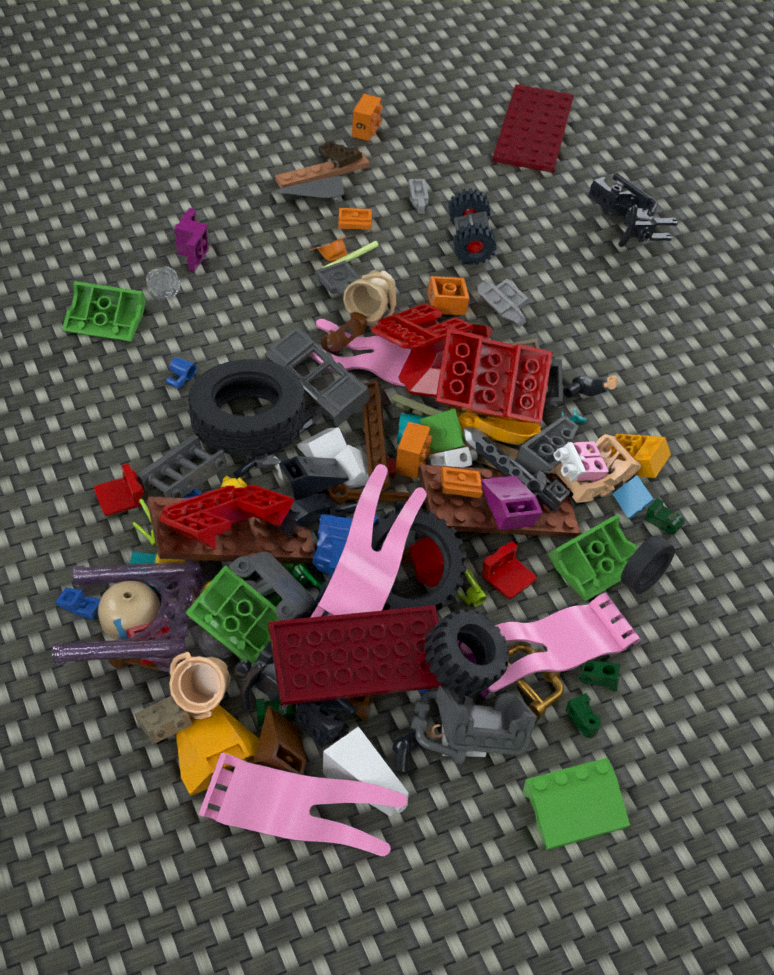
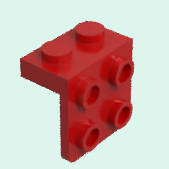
M129 463L121 465L123 478L94 486V492L105 516L142 506L139 500L141 495H144L141 484H137L138 477L136 471L131 470Z
M426 536L409 546V553L417 580L429 587H435L440 582L443 574V557L438 546Z
M512 541L506 546H501L492 556L489 555L485 558L481 575L507 599H513L536 581V575L515 558L517 545Z

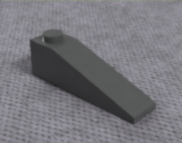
M340 175L276 189L278 194L332 199V201L341 200L342 196H345L343 180Z
M565 415L523 444L515 461L529 473L551 471L561 463V461L555 459L554 452L572 441L578 425Z

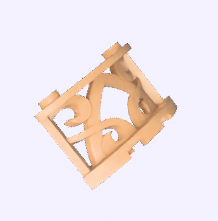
M605 434L595 443L601 454L599 458L603 459L608 471L611 468V472H613L611 474L607 473L603 479L592 482L591 479L570 482L569 477H564L561 472L562 462L550 471L552 474H557L574 493L572 498L576 502L593 501V497L597 495L603 497L615 490V485L621 481L625 483L641 468L640 463L633 459L614 436ZM611 445H613L617 450L616 454L612 458H610L612 451L611 448L609 452H604ZM621 454L626 461L619 460V455Z

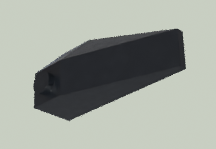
M325 493L296 499L281 525H272L292 538L318 520L321 514L325 515L330 511V508H335L338 503Z

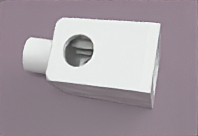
M468 447L430 454L429 459L431 465L466 467L471 466L472 461L477 460V452L475 449L469 450Z

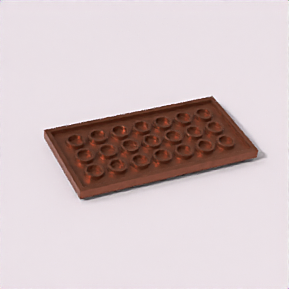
M420 464L418 470L422 488L427 494L425 498L427 513L429 511L434 512V517L439 520L443 517L447 520L445 525L449 529L454 527L456 531L571 538H576L580 534L569 495L559 504L556 503L560 506L556 513L550 511L537 498L542 514L534 526L499 530L483 488L481 487L483 493L480 498L443 493L440 471L442 467L480 471L481 479L505 477L501 471L497 469ZM543 473L552 483L557 479L567 489V485L557 474Z
M148 498L147 503L159 559L235 561L239 557L265 551L269 552L279 563H313V556L316 550L308 526L290 538L271 523L252 517L231 525V529L223 531L220 535H215V550L188 539L160 522L159 517L163 514V507L189 498Z

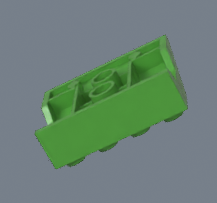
M74 281L73 302L71 308L66 312L62 331L132 342L146 304V297L143 292Z
M618 514L548 553L556 570L584 601L621 581L625 565L638 549L636 544L625 538L619 527L620 517Z
M226 565L185 613L242 661L249 660L252 665L257 660L261 651L270 642L268 623L270 621H280L276 616V607Z
M608 757L525 780L523 794L530 799L535 811L537 828L546 850L630 827L617 777Z

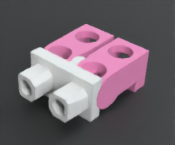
M594 441L568 442L553 454L556 460L562 462L561 472L564 477H569L570 482L588 479L596 482L609 472L603 459L599 458L601 454Z

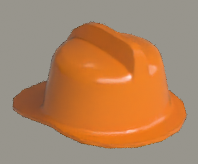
M346 236L328 245L310 249L309 251L318 249L326 260L336 261L347 254L343 240Z

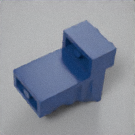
M321 514L317 550L313 556V564L316 565V569L319 572L329 574V579L332 578L344 550L353 518ZM374 516L373 523L379 518L378 516Z

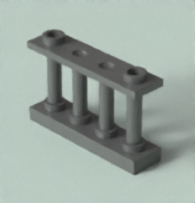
M192 435L139 472L137 477L144 492L154 486L163 491L165 497L183 498L225 468L227 462L223 450L211 455L202 450L199 437ZM199 456L206 461L198 466L190 460ZM184 466L191 471L183 476L176 472V470ZM168 476L176 480L171 486L161 481Z

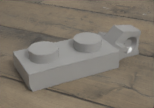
M409 179L408 184L412 204L417 206L418 214H425V206H428L429 202L425 179Z

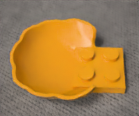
M467 411L458 417L462 430L465 427L480 429L490 439L507 444H525L541 432V426L536 423L505 420L489 416L482 418L478 414Z

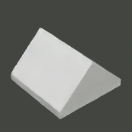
M339 427L327 428L297 444V447L306 457L334 458L347 446Z
M347 445L333 458L338 461L349 478L343 484L348 489L366 486L369 480L367 455L365 452Z

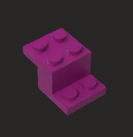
M189 208L182 215L179 224H176L174 228V233L176 234L175 246L177 247V254L187 257L189 270L196 271L209 251L208 225L196 222V209Z

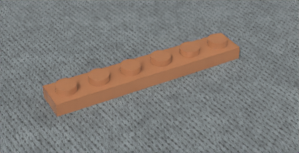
M362 153V159L342 168H338L336 163L333 164L331 161L275 175V179L280 188H285L368 168L369 161Z

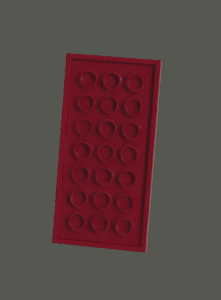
M515 84L492 162L554 173L574 95Z
M435 605L270 621L268 629L281 705L439 688L440 685L445 686L443 683L440 684L436 680V675L432 674L429 670L430 664L425 659L427 653L424 652L426 636L430 633L431 628L439 622Z

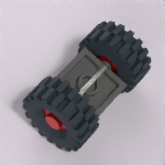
M469 188V191L462 189V193L456 192V197L452 196L451 201L449 200L448 203L450 221L456 229V235L454 234L453 237L455 255L464 264L468 262V265H472V263L479 265L481 261L485 263L486 259L490 260L491 255L494 256L497 249L494 231L490 229L488 223L489 216L491 215L487 195L482 191L479 193L478 189H475V191H472V188Z

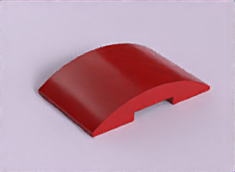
M448 328L435 402L479 415L541 424L552 352L520 344L512 345L483 338L481 335Z

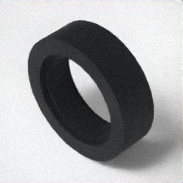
M659 535L652 536L630 557L623 569L621 582L636 594L644 593L665 573L674 557L675 547Z

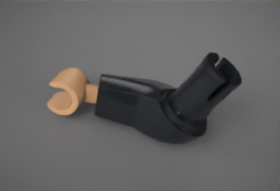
M578 376L572 380V384L563 389V393L567 398L573 397L578 392L586 396H594L606 392L607 387L612 390L615 389L618 384L617 376H609L606 382L604 379L593 380L586 376Z
M441 725L430 726L428 731H424L425 738L431 737L434 739L443 736V733L436 735L434 729ZM416 731L407 733L393 743L392 750L395 752L394 772L400 773V763H402V773H408V753H411L415 747L420 746L416 739Z

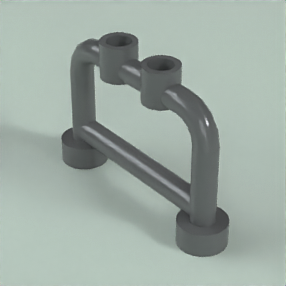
M427 691L422 695L421 700H416L413 712L418 713V717H413L411 729L416 730V739L422 747L453 757V762L463 764L467 753L466 750H456L450 747L449 744L448 746L430 741L424 736L427 725V713L430 707L429 700H437L438 691ZM464 696L463 699L458 698L457 703L472 705L473 698Z

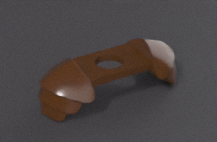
M358 312L350 313L351 319L336 332L329 330L321 339L322 349L331 354L343 351L346 345L364 333L368 322L367 316ZM348 327L352 331V335L349 338L345 336V329Z

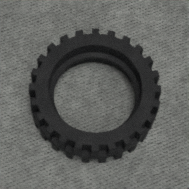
M420 508L409 530L426 535L438 546L444 564L440 582L430 593L418 598H403L390 592L382 610L435 605L438 612L458 593L457 591L464 581L462 579L463 575L466 573L467 566H464L466 552L461 550L462 540H457L454 535L457 531L454 527L449 529L445 525L447 520L443 517L439 520L434 517V512L423 513L421 512L422 508ZM392 510L386 516H380L373 523L371 547L374 551L378 552L379 547L385 541L401 510L398 512Z

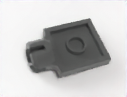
M346 261L315 270V276L331 294L338 293L343 298L347 286L361 279Z

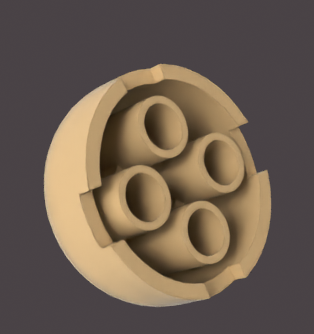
M123 581L111 586L101 597L98 606L102 630L112 639L123 642L118 637L119 633L113 623L114 620L121 618V625L125 631L160 620L161 605L157 594L148 585L138 581Z

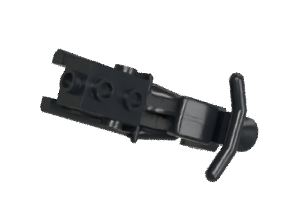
M615 173L613 176L616 184L612 186V189L604 182L605 177L593 180L588 197L602 206L605 211L611 213V216H625L624 224L627 226L625 235L618 243L619 247H624L630 237H637L639 242L647 241L648 239L650 241L672 240L673 237L669 233H653L656 226H677L679 222L676 218H653L658 206V202L618 173ZM622 188H626L627 190H629V191H625V192L620 193L621 190H622Z
M271 641L261 651L253 666L249 660L240 661L234 668V676L245 679L240 690L241 705L244 710L250 708L249 691L255 684L258 690L272 700L278 701L280 699ZM346 698L333 701L300 703L294 721L323 748L337 742L341 734H346L350 728L341 718H337L338 715L334 711H344L351 717L356 714L357 709Z

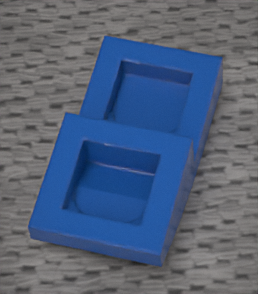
M66 587L55 603L71 613L95 620L98 615L100 599L85 596L82 590Z

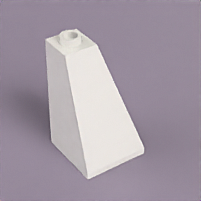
M359 727L324 750L323 774L327 778L370 783L405 794L407 804L402 808L371 804L390 817L396 812L401 813L407 807L409 793Z

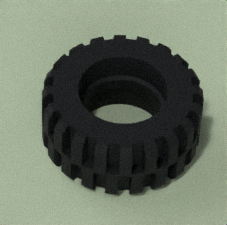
M469 609L455 610L433 626L430 633L426 636L424 652L427 653L425 659L430 664L429 670L432 674L436 675V680L440 684L443 683L445 688L450 691L455 690L457 694L463 695L465 693L467 696H473L485 691L505 674L509 663V657L507 656L509 649L505 645L506 639L501 635L500 628L495 626L490 618L483 617L484 614L480 612L474 613V610ZM457 640L470 648L475 656L476 664L464 657L458 647Z

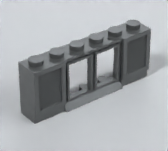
M298 327L279 340L265 353L267 361L286 367L299 378L303 385L304 393L309 395L311 403L313 405L318 403L325 416L330 414L337 427L370 401L368 387L364 383L361 384L354 374L348 373L340 362L336 363L329 352L325 353L317 342L312 341L306 332H302ZM314 352L324 362L306 377H302L294 367ZM330 366L340 377L322 392H319L309 382Z

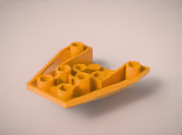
M219 704L211 710V717L202 720L190 717L192 725L176 733L181 779L190 796L208 789L210 778L214 774L221 753L235 756L246 762H254L259 738ZM223 763L222 768L229 770L234 768V766Z

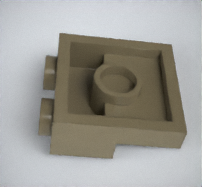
M172 696L135 713L136 720L152 745L192 725L188 712L178 706Z

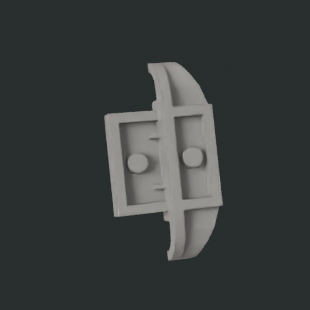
M484 279L477 285L480 298H483L501 318L513 321L519 327L526 323L520 309L529 303V299L508 279L497 286L488 279Z

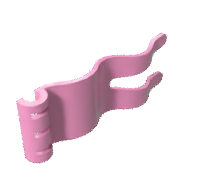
M325 319L316 321V327L327 333L329 330L336 332L340 328ZM345 332V336L349 338L351 334ZM376 335L356 337L345 346L353 350L372 349L374 350L372 353L353 357L332 355L336 363L340 362L346 371L353 369L368 370L391 384L405 386L404 383L399 381L398 376L411 349L400 348ZM314 352L309 355L319 364L324 362Z
M382 464L375 467L357 504L340 560L321 601L311 617H321L324 610L329 612L328 616L382 611L395 581L409 530L427 494L423 488H417L408 499L391 527L381 550L376 552L371 547L373 521L379 495L388 470Z
M607 593L599 595L588 605L572 606L539 621L531 623H501L495 626L500 628V633L505 637L506 642L523 641L543 645L547 652L533 653L514 662L507 667L501 679L487 689L491 692H496L536 672L567 671L594 658L620 653L626 650L632 643L634 645L638 644L641 639ZM602 604H605L606 607H604L603 609H601L600 606H601ZM613 619H616L617 622H615L614 624H612L611 621H612ZM624 634H627L628 637H626L625 639H623L622 636H623ZM462 642L460 646L462 653L472 654L473 652Z
M221 753L199 815L212 818L225 825L282 838L344 844L379 856H386L391 850L387 842L351 826L313 817L310 814V809L313 805L333 803H369L402 808L407 804V797L403 793L370 783L295 774L253 764L235 756ZM223 763L234 766V772L222 768ZM218 783L228 788L225 792L214 787ZM211 803L221 808L218 812L207 808L208 804Z

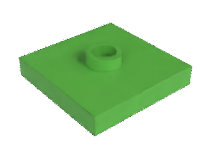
M455 408L420 419L421 425L430 427L432 441L429 448H431V454L466 445Z

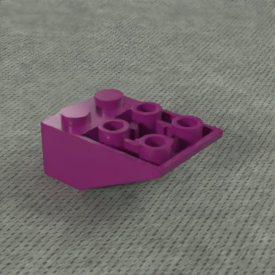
M516 476L481 479L482 488L499 530L529 527L536 524L542 514L536 496Z

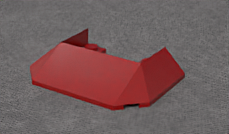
M424 303L380 319L377 322L378 326H373L371 332L400 348L438 353L444 350L448 328L472 333L473 325L457 317L437 324L436 318L442 317L441 310Z
M472 324V334L481 335L486 339L490 338L493 331L491 327ZM411 349L398 376L399 381L404 383L410 394L436 397L443 351L434 353Z
M235 485L225 486L163 507V514L160 515L159 519L161 523L188 539L216 550L215 535H220L223 531L231 529V525L255 517L280 526L294 503V498L257 485H247L246 488H235Z

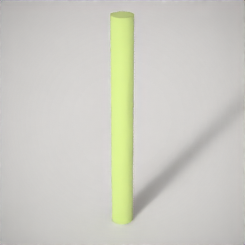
M374 241L324 267L342 261L349 262L377 248L379 244L377 241Z

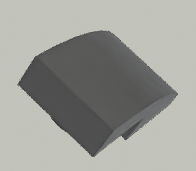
M538 472L533 475V477H535L536 479ZM546 478L544 494L553 502L559 504L570 492L557 479L552 483Z

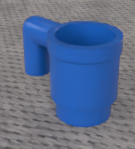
M173 358L169 369L180 377L178 380L168 377L166 383L178 389L181 388L186 380L189 381L194 377L197 369L196 364L182 358Z

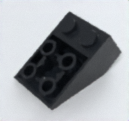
M296 456L279 463L283 481L295 500L322 492L325 489L340 485L349 480L338 461L333 458Z

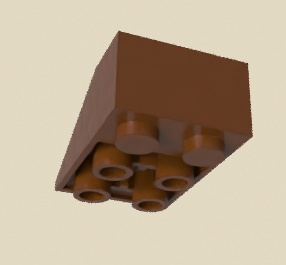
M268 706L253 764L303 775L307 759L299 727L274 708Z

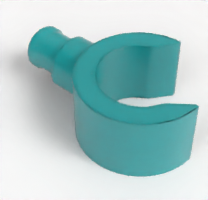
M573 408L574 415L568 418L575 424L577 422L586 423V417L578 415L577 410Z

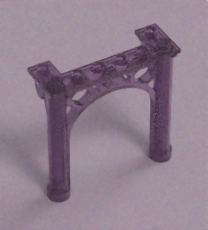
M196 560L96 567L74 566L73 581L75 586L119 583L123 581L144 582L154 586L160 592L162 597L161 607L151 625L131 638L112 641L55 643L52 648L54 664H66V662L138 658L156 661L155 666L157 669L170 672V665L173 659L179 654L186 653L185 637L189 635L188 621H191V618L185 613L195 602L194 594L196 597H199L201 589L205 586L204 576L200 575L199 562H196ZM169 583H172V584H171V588H172L171 590H170V589H166V587L168 586ZM178 597V601H173L171 598ZM175 614L173 622V620L170 619V617ZM169 627V631L165 635L156 634L160 628ZM182 659V660L178 661V662H177V665H178L180 662L184 661L185 659Z

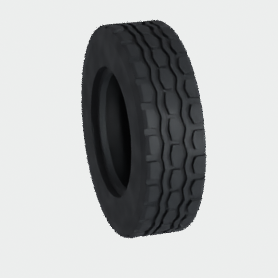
M241 359L219 364L200 375L189 391V412L193 432L204 444L217 451L223 450L224 453L242 456L271 452L291 442L304 426L305 393L301 381L286 367L270 361ZM243 397L262 398L275 405L269 411L253 416L231 415L220 409L225 403Z

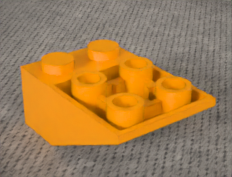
M630 434L615 435L616 440L635 461L640 463L641 468L634 474L639 477L656 478L671 455L666 437ZM611 445L607 450L604 451L605 453H607L611 448L612 451L610 458H612L617 452L613 445ZM620 454L618 459L626 461L625 458Z

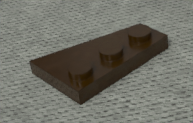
M333 141L325 142L324 145L319 146V153L326 159H331V163H336L338 168L363 158L362 152L354 148L345 147L344 145L335 144Z

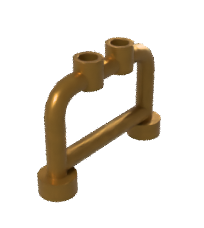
M516 643L508 648L509 654L507 656L511 657L518 651H523L527 655L543 651L537 650L535 652L533 648L525 643ZM542 671L543 678L547 682H551L556 689L553 694L543 701L523 678L515 681L533 702L528 707L537 716L536 720L542 718L546 714L545 709L562 697L564 687L558 678L560 672Z

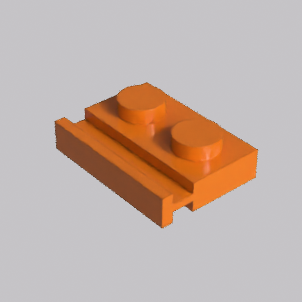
M339 208L338 229L371 230L372 209Z
M442 467L440 475L443 493L476 498L481 497L483 492L481 491L480 471Z

